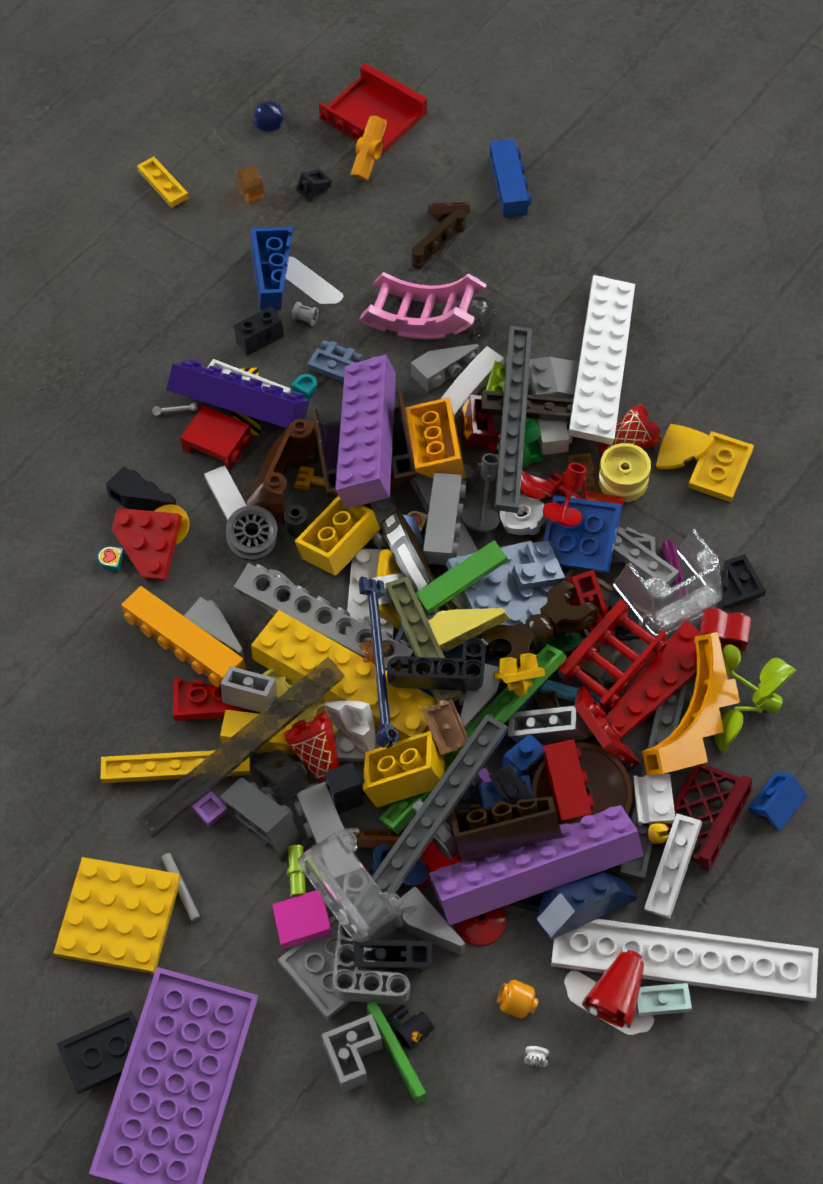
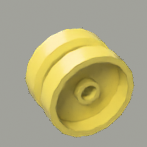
M620 443L608 448L601 457L599 487L602 493L626 498L625 502L637 500L644 495L648 488L651 470V460L648 454L641 447L629 443Z

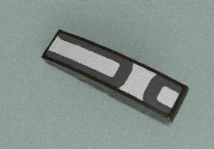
M400 509L395 510L380 524L404 577L408 576L416 593L436 579L429 570L428 566L430 564L421 551L423 546Z

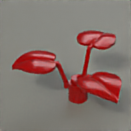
M570 463L567 472H563L562 478L556 485L545 479L529 475L522 470L520 491L530 498L542 500L546 496L552 497L564 482L565 488L568 489L564 506L558 503H548L544 505L542 512L550 521L566 527H574L581 522L582 515L580 511L568 507L572 492L578 491L581 487L584 500L621 505L626 500V498L586 492L587 479L584 477L587 469L579 463Z

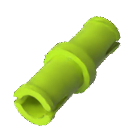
M291 845L287 848L289 857L287 876L290 877V898L306 894L305 876L307 875V868L304 867V847L302 845Z

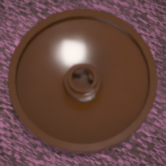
M575 743V745L580 746L582 760H579L581 770L585 769L588 778V784L585 785L587 795H592L594 809H591V815L619 805L623 807L628 815L632 803V786L623 764L617 757L600 746L589 743ZM543 760L532 780L533 798L552 796L554 802L545 760ZM582 818L560 822L559 825L569 824Z

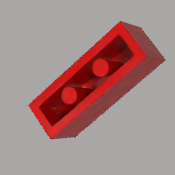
M574 739L545 745L542 748L559 823L591 815V809H594L592 795H587L585 785L588 784V778L585 769L581 770L579 760H582L580 746L575 745Z

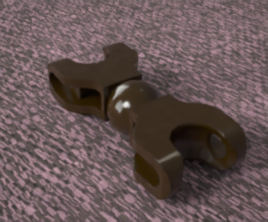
M566 580L549 590L547 603L540 608L541 614L530 616L525 621V624L519 622L512 626L497 625L486 632L480 640L485 644V655L491 656L498 652H507L508 655L506 657L516 658L518 668L521 667L520 655L534 653L538 650L537 644L548 642L553 634L558 636L565 632L580 633L596 622L599 616V609L591 602L580 606L570 605L569 603L575 597V586Z

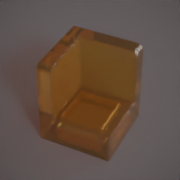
M256 166L236 171L237 184L245 203L265 197L263 181Z

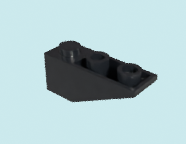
M125 466L106 483L109 497L128 509L155 511L164 505H176V499L170 493L165 494L159 490L155 483L147 482L137 471H131Z

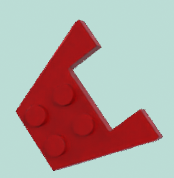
M585 685L579 688L574 707L601 746L613 756H618L623 763H628L631 769L640 764L629 746L622 744L618 739L621 735L613 724L608 725L604 719L606 713Z

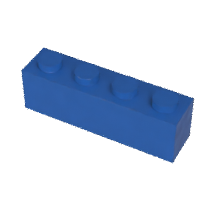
M514 139L490 142V160L503 217L528 214V206L532 203L531 194L526 192L528 190L527 177H523L524 164L519 161L521 159L520 147H516Z

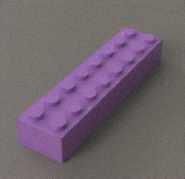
M386 354L345 366L335 490L346 509L390 498L396 372Z
M619 805L594 815L585 816L569 824L560 825L562 836L532 843L524 847L505 850L501 853L481 856L473 860L461 861L448 867H441L429 873L436 898L450 926L644 856L638 830L623 807Z

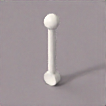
M197 403L169 408L156 406L152 412L155 416H158L163 412L197 411L199 406Z

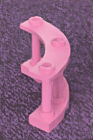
M383 272L373 284L380 289L375 305H370L361 314L359 321L383 332L386 329L398 332L397 336L406 338H445L446 334H458L473 324L475 317L468 314L467 310L472 296L481 292L486 287V284L478 278L467 274L460 280L445 285H419L397 279ZM388 293L403 298L397 315L382 310ZM412 300L426 303L420 318L406 317ZM457 301H461L459 308L455 307ZM435 303H447L443 315L430 318Z

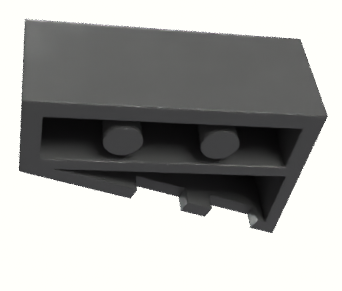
M241 777L220 796L222 803L228 809V813L248 832L252 830L262 837L259 841L264 847L270 844L279 861L283 862L288 857L287 848L289 846L301 845L303 843L292 819L294 816L292 811L285 805L280 806L271 794L267 793L265 795L262 793L259 786L253 781L249 783Z

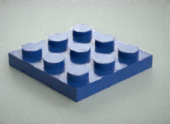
M554 496L552 503L564 506L566 497ZM570 498L568 507L580 511L582 515L581 522L577 526L566 527L548 519L543 541L549 540L560 567L584 571L594 570V572L608 574L623 507L621 504Z

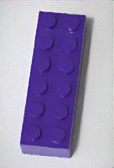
M191 359L189 362L181 361V363L172 364L166 388L167 391L285 428L294 420L305 419L310 402L309 399L303 398L304 394L295 391L286 393L283 392V388L280 386L262 385L263 381L252 378L245 380L242 379L243 375L234 372L229 374L222 373V369L219 367H203L202 362Z

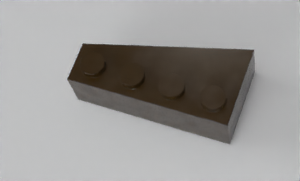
M552 796L518 800L517 804L513 805L505 801L495 802V806L481 808L480 804L470 805V809L459 810L458 806H455L450 813L461 861L473 860L481 856L501 853L505 850L524 847L532 843L562 836Z

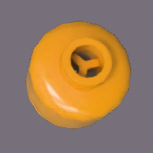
M511 980L508 984L504 983L502 985L497 1003L500 1004V1009L503 1013L523 1019L529 1013L533 1014L535 1012L538 999L535 998V990L532 986L517 980Z

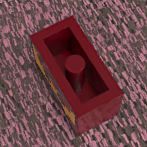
M470 394L460 408L463 447L485 449L494 437L493 415L481 414V396Z

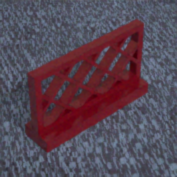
M706 764L694 766L674 802V811L676 815V813L687 810L689 817L693 818L690 809L704 805L707 814L694 819L701 820V822L710 820L712 827L708 831L699 832L697 840H699L701 848L697 854L692 852L690 860L700 863V868L710 872L752 793V778L745 775L739 778ZM699 771L710 774L712 780L698 784L696 777ZM725 781L734 784L732 790L722 793L718 786L719 783ZM714 785L718 794L704 798L701 789ZM698 791L701 799L687 803L686 795ZM721 800L723 805L721 810L711 813L707 804ZM665 824L669 828V830H667L669 833L671 831L672 825L670 826V824ZM666 841L665 843H662V844H654V845H657V846H659V847L665 849V846H666L667 841Z

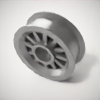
M250 505L237 509L229 517L226 525L228 546L237 556L244 559L254 560L268 555L275 547L277 541V523L275 518L269 511L259 506ZM248 530H255L258 533L251 536L246 532Z

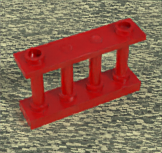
M621 599L558 668L559 678L566 684L571 678H576L600 696L602 699L599 702L604 712L609 707L613 708L620 699L619 695L654 655L661 654L667 646L666 632L662 630L656 638L629 618L628 604ZM618 625L626 627L649 645L641 655L637 654L613 635V631ZM602 643H608L633 662L625 673L598 653L597 649ZM587 660L589 662L592 660L618 680L609 691L582 671V666Z

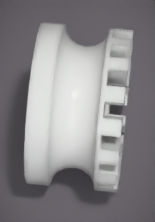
M538 1046L526 1047L525 1053L528 1056L524 1057L525 1064L531 1066L536 1064L535 1067H545L548 1065L546 1057L549 1056V1051Z

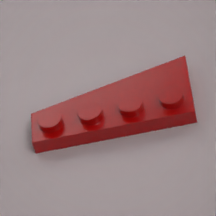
M174 677V721L224 718L226 710L263 714L223 703L221 686L216 687L215 685L204 684L202 680L187 682L182 681V678Z

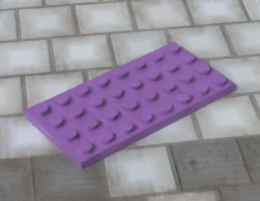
M156 968L91 1165L89 1177L114 1184H203L257 1004L258 995L163 968Z

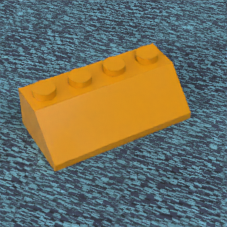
M450 397L406 407L416 472L430 478H434V473L456 474L466 478Z

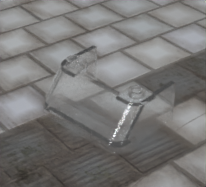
M695 529L691 530L677 552L696 575L670 588L659 577H651L644 580L634 566L628 563L613 584L654 635H658L662 630L666 634L679 628L684 621L687 620L689 622L702 615L704 609L715 608L722 600L719 559Z
M341 829L304 852L298 858V864L350 937L357 942H364L388 936L418 909L415 906L404 908L403 901L397 894L383 893L354 854L357 850V839L355 836L360 832L359 829Z

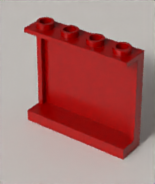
M367 63L360 67V77L328 106L321 102L319 103L320 119L337 128L340 132L349 135L355 141L363 137L370 116H377L386 120L388 123L381 141V155L428 113L426 97Z

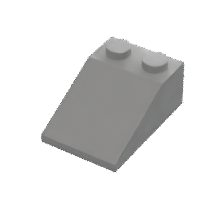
M555 357L530 359L528 380L532 395L573 399L579 362Z

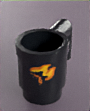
M402 1004L386 1017V1021L395 1031L401 1043L410 1051L429 1036V1033L434 1030V1026L423 1012L413 1015L402 1024L399 1020L409 1013Z

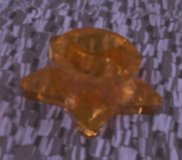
M371 638L370 642H361L359 644V647L364 651L363 662H374ZM382 643L383 654L391 648L389 644Z

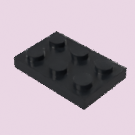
M132 1010L56 1043L77 1095L122 1074L138 1026Z

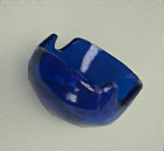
M274 101L260 103L254 111L255 126L263 131H273L280 128L281 122L284 121L282 106Z

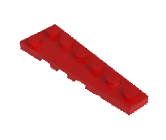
M687 620L683 622L669 639L663 652L655 656L604 718L608 725L613 724L619 731L621 736L618 739L620 741L697 675V653L694 637L703 634Z

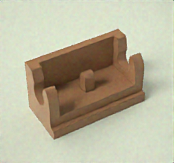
M452 699L441 700L436 705L427 706L422 709L440 755H450L464 747L469 738Z

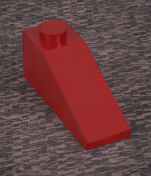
M594 570L565 579V581L567 580L575 586V597L572 600L574 606L591 602L599 609L598 619L587 628L589 633L608 613Z

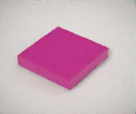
M322 889L272 904L280 944L283 950L333 934Z

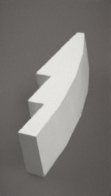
M486 347L465 368L441 398L450 397L455 420L461 415L460 408L469 395H476L488 384L494 361L496 360L501 364L504 363V357L489 347Z

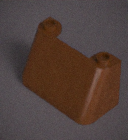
M297 419L290 423L272 444L246 499L247 506H259L269 511L275 518L276 523L285 525L284 513L286 507L284 492L287 487V481L284 475L288 467L300 468L301 463L305 460L315 462L318 455L315 422Z

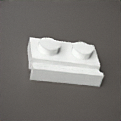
M670 774L645 775V777L633 776L638 826L655 823L673 824L675 811Z

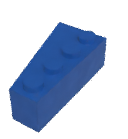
M293 227L251 228L250 251L260 310H265L270 306L274 310L281 309Z

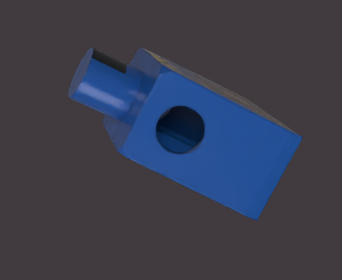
M531 734L527 735L504 755L501 768L513 763L520 776L529 775L530 780L533 779L537 768L544 760L542 752L544 746Z

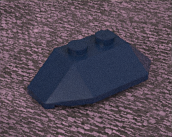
M600 871L544 891L536 923L551 941L636 901L637 896L622 878L605 871Z

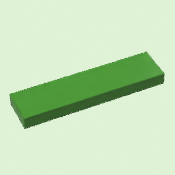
M494 540L416 592V596L430 614L509 560Z
M376 1000L367 1004V1015L372 1014L382 1042L415 1103L419 1105L425 1102L426 1092Z

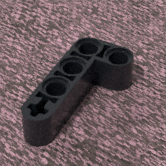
M469 638L463 644L462 659L393 657L387 663V680L391 686L396 688L476 691L484 683L485 644L479 638ZM470 652H476V653H478V654H477V655H471V654H469V653H470ZM424 671L427 672V674L422 675L419 674V672ZM449 672L452 673V675L447 676L444 675V673ZM472 673H473V674H476V675H478V676L471 677V676H469V674H472Z

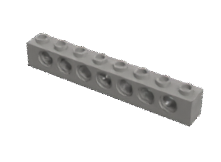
M250 563L247 564L234 585L238 595L274 614L278 610L282 611L375 664L373 643L368 646L361 645L364 638H372L371 624L361 618L356 620L350 617L351 614L343 608L338 607V609L329 606L330 603L320 596L317 598L310 596L309 591L297 585L295 588L289 585L287 579L280 575L272 576L265 567L256 564V566ZM262 584H270L266 591L259 590ZM282 595H290L289 600L286 602L279 601ZM304 605H310V606H311V608H310V610H309L308 612H306V613H301V612H299V610H300V608H301L302 606H304ZM324 616L332 617L330 622L326 624L320 623V620ZM344 627L352 628V631L347 635L340 633ZM381 629L383 651L385 649L394 650L392 656L384 657L386 671L387 663L393 657H416L409 643L403 640L397 642L392 639L391 634Z

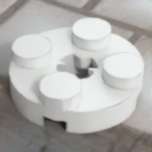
M520 494L518 513L500 511V519L505 531L515 535L537 534L546 520L542 512L544 503L538 499ZM524 512H527V515L522 517L519 516L522 515Z

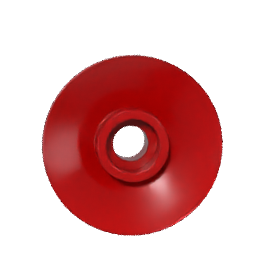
M503 907L483 913L486 917L483 921L477 920L475 916L455 923L458 934L463 940L476 946H486L496 942L503 935L506 928V914Z

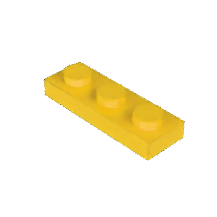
M154 156L137 165L138 172L171 208L189 199L188 192Z

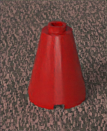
M632 950L621 952L585 996L582 1006L587 1011H590L592 1007L598 1012L596 1017L612 1025L623 1028L626 1024L627 1028H630L634 1019L645 963L641 960L642 956Z

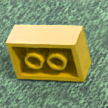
M338 495L295 540V543L303 560L336 576L380 530L373 510L362 505L346 509Z
M431 731L398 741L388 749L386 747H379L365 752L363 776L365 782L363 783V791L377 808L431 791L445 774V755H440Z

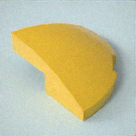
M670 424L660 447L656 468L662 470L675 469L685 466L684 462L690 461L693 457H695V460H698L710 450L715 443V439L700 431Z

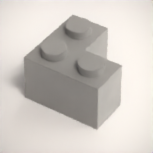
M372 1014L322 1034L324 1048L342 1093L368 1083L367 1073L360 1057L383 1049L382 1038Z

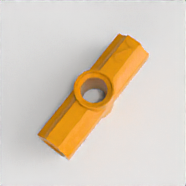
M377 116L369 117L364 135L358 139L356 144L357 156L350 174L352 177L362 181L369 180L374 162L379 159L382 152L381 141L388 123L386 120Z

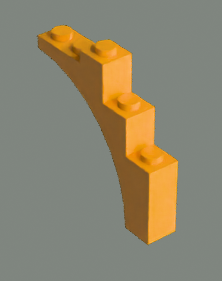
M718 632L694 637L697 653V675L690 705L682 721L669 737L656 746L642 751L647 776L665 774L708 762L703 737L724 732L720 707L740 703L736 680H728Z

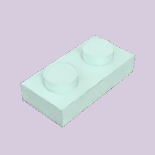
M688 983L640 987L636 1004L638 1016L691 1012L692 1007Z

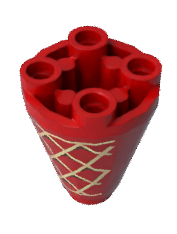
M642 404L633 406L617 422L613 445L629 443L642 449H647L659 444L661 440L659 434L661 431L654 421L652 423L647 418L648 412ZM600 443L597 445V448L603 456L604 452L613 445Z
M322 712L315 715L312 721L306 723L304 719L292 724V729L284 732L287 744L316 780L321 783L325 782L324 772L339 767L332 721L327 712Z

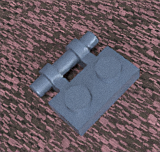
M323 340L321 348L325 349V351L317 348L307 363V368L344 383L345 366L355 363L353 360L361 362L363 355L357 353L355 349L341 347L339 343L334 341L328 342Z

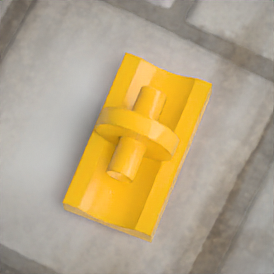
M527 653L520 655L521 667L518 668L516 658H501L500 671L493 672L494 680L503 679L505 683H509V691L514 690L518 696L527 694L528 687L532 686L531 678L545 676V668L538 667L535 654Z

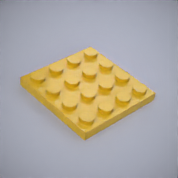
M82 857L53 954L55 957L155 974L181 880L180 874Z

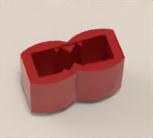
M718 608L704 609L700 632L703 635L718 632L722 647L733 645L739 651H745L752 618L740 612L727 614Z

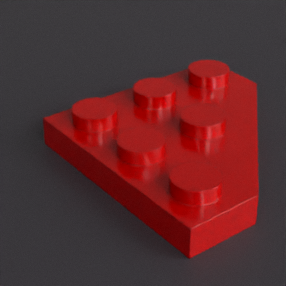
M117 508L112 531L140 575L145 580L167 581L182 516L179 513Z

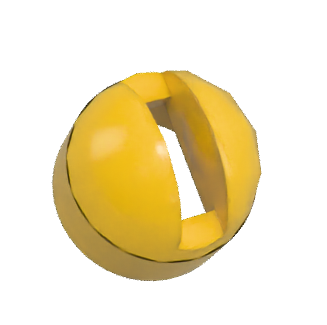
M655 823L649 826L648 837L651 843L662 844L668 840L669 834L667 830L669 828L665 824Z

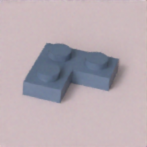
M549 540L527 543L525 551L531 563L514 565L512 569V574L519 590L556 585L565 580Z

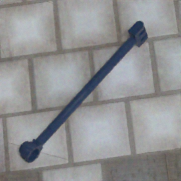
M361 576L359 579V592L362 595L368 596L381 723L379 732L376 734V741L382 748L386 747L388 749L397 743L399 734L390 722L378 598L385 595V587L383 581H376L375 579Z

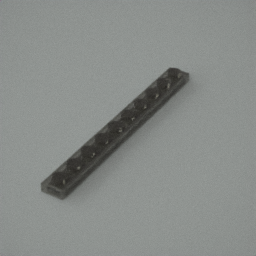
M328 656L136 817L138 822L150 837L154 838L339 683L345 675Z

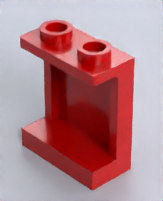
M203 405L180 439L183 451L191 454L194 449L224 461L225 467L230 470L233 464L238 463L244 448L250 445L252 435L249 424Z

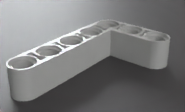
M358 870L350 871L346 874L343 883L333 972L334 993L338 999L343 1001L371 1003L376 1000L377 1004L402 1005L410 997V983L404 974L360 970V968L354 967V961L348 964L341 961L346 956L354 958V940H363L362 935L342 923L347 910L367 885V877L363 872ZM353 883H360L362 885L359 889H352L350 887ZM350 931L357 933L354 938H346L344 936ZM343 981L352 983L347 989L339 987V984ZM370 983H374L379 986L374 991H368L365 989L366 985ZM397 985L405 988L401 993H394L391 989Z

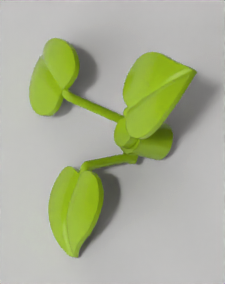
M726 645L723 648L722 654L727 677L729 678L731 675L755 691L752 700L756 707L736 706L733 710L726 708L722 711L720 715L724 732L714 735L716 745L722 752L726 753L727 747L737 737L742 728L743 714L740 711L762 713L763 710L775 714L780 710L783 700L775 692L796 671L794 667L779 658L769 660L760 673L761 683L759 688H757L734 672L741 661L739 649L733 645Z

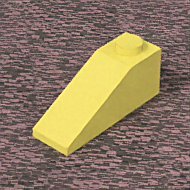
M503 608L456 609L438 612L428 622L439 646L445 652H448L463 644L469 638H475L511 619Z

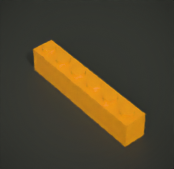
M142 586L121 604L124 612L123 617L130 625L135 624L140 627L144 635L149 638L151 636L155 638L158 644L165 650L169 648L180 661H187L191 664L194 671L198 674H205L216 687L221 686V682L230 666L247 670L244 659Z

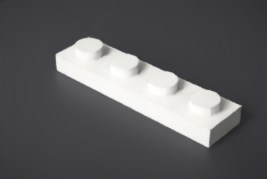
M676 814L644 907L646 912L671 918L702 826L701 820Z

